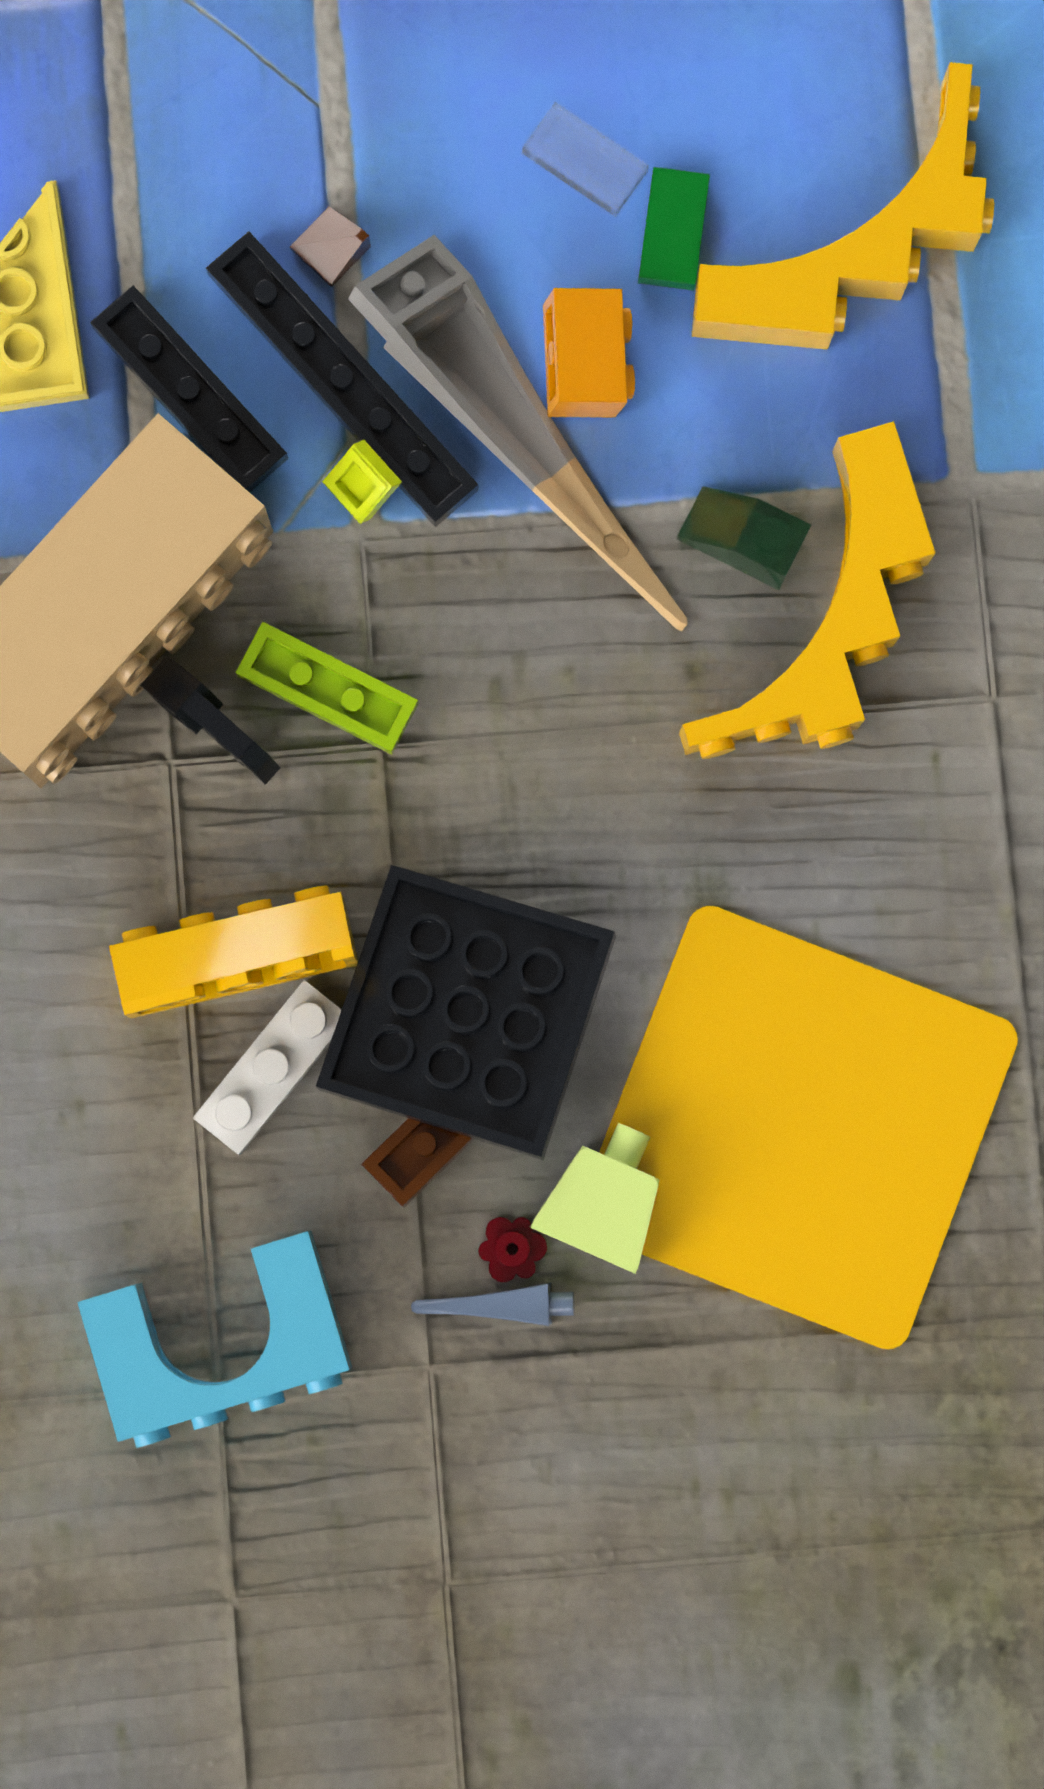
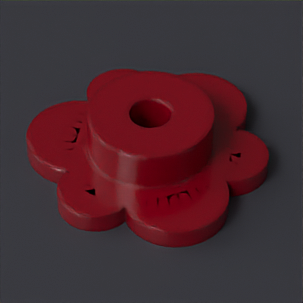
M497 1217L487 1224L486 1237L488 1240L480 1244L478 1253L481 1259L490 1262L489 1273L498 1282H509L516 1274L520 1278H530L536 1270L534 1262L542 1259L546 1254V1240L540 1234L532 1232V1228H530L531 1222L527 1218L519 1217L511 1223L506 1218ZM510 1243H514L518 1247V1251L514 1255H510L506 1251V1247Z

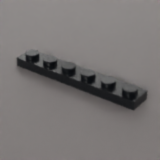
M250 231L206 267L208 276L358 442L365 440L402 481L399 488L435 528L479 490L477 482Z

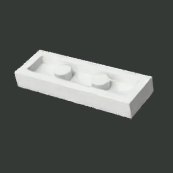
M303 980L194 1115L193 1119L235 1153L241 1155L329 1046L341 1009Z

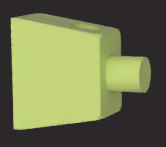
M618 1123L605 1154L581 1146L533 1219L530 1228L636 1274L660 1180L637 1169L650 1136Z

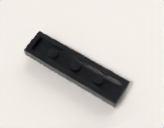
M134 285L90 322L93 330L203 451L248 492L255 489L288 460L286 451Z

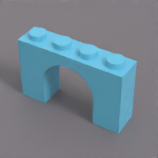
M312 1230L251 1248L268 1306L270 1332L266 1347L256 1364L245 1374L231 1380L220 1382L202 1381L186 1375L171 1363L160 1345L142 1283L77 1302L118 1442L134 1438L136 1448L170 1438L168 1426L191 1420L193 1429L197 1430L228 1420L226 1408L248 1402L251 1412H255L285 1402L283 1391L306 1384L308 1394H313L343 1384L340 1373L350 1370L352 1364Z

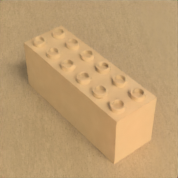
M159 413L0 586V753L40 788L49 780L56 784L67 775L77 761V757L73 753L88 737L93 741L98 739L111 726L116 718V713L112 710L127 693L135 697L143 690L140 685L154 670L152 666L166 650L171 654L177 652L193 634L195 629L191 625L193 620L205 607L210 611L216 609L233 589L234 585L230 582L231 578L244 564L249 568L255 566L272 545L269 536L273 533V529L265 506Z

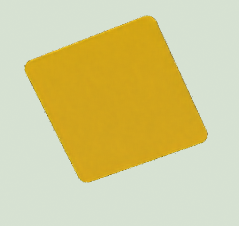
M716 906L699 908L688 920L599 1150V1153L605 1154L618 1123L650 1136L637 1169L660 1180L642 1255L878 1348L894 1349L902 1345L911 1331L1018 1042L1017 1033L1008 1020L722 908Z

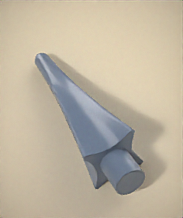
M550 1282L475 1296L416 1300L412 1302L411 1309L416 1314L467 1315L549 1326V1324H552V1316H574L575 1297L574 1292H551L552 1285Z

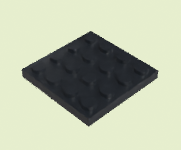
M391 865L315 1087L332 1095L544 1160L616 939L615 931Z

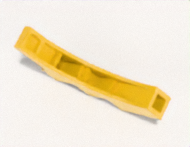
M949 63L941 83L937 138L918 171L902 191L869 221L839 240L798 257L773 263L745 266L700 264L696 280L691 337L828 350L834 331L843 332L846 320L847 297H839L837 295L901 301L908 282L916 283L918 280L921 248L916 247L973 252L982 233L990 234L994 216V199L985 198L987 178L971 176L975 162L976 142L967 140L968 120L976 121L980 103V86L971 85L973 64Z
M894 421L838 437L832 450L843 495L845 515L844 551L837 585L819 629L792 665L757 696L739 708L682 724L679 735L685 755L700 751L702 759L721 756L736 749L733 741L756 735L758 743L772 741L790 734L791 729L789 725L794 723L797 724L803 745L818 741L820 749H825L854 739L852 730L858 729L864 722L865 717L847 660L854 659L855 666H863L885 659L889 656L887 648L893 647L900 638L883 578L888 577L890 584H899L915 579L924 574L922 567L927 566L935 555L933 543Z

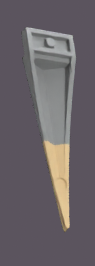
M433 235L355 285L348 299L386 340L383 348L670 624L682 631L688 624L687 617L628 537L580 465L551 417H548L545 406L498 326L473 276L442 242Z

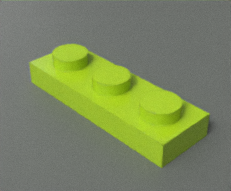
M263 621L235 672L237 677L393 755L419 704L417 699Z

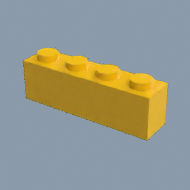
M328 885L317 886L295 892L296 902L273 907L271 899H262L237 906L238 916L215 921L214 913L208 912L180 919L181 929L158 934L156 926H146L121 933L123 942L109 945L124 1015L132 1019L357 966V952L342 893L330 894Z

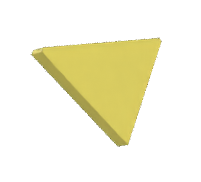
M56 180L48 181L41 189L42 194L22 219L19 218L0 243V412L89 399L61 198Z

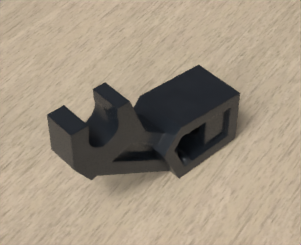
M168 655L140 685L160 706L192 733L197 735L203 729L243 767H247L265 785L281 768L268 753L219 710L224 704L203 683Z

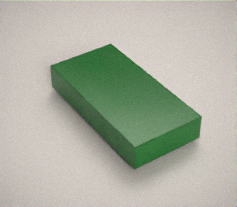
M653 167L638 283L695 290L710 174Z

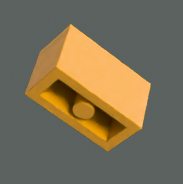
M553 288L543 304L548 417L615 418L627 404V399L633 398L635 390L634 367L632 364H626L625 343L630 342L632 335V314L630 308H623L622 289Z

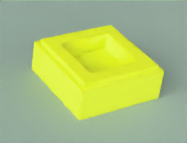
M365 440L353 444L322 481L359 524L370 520L402 483Z

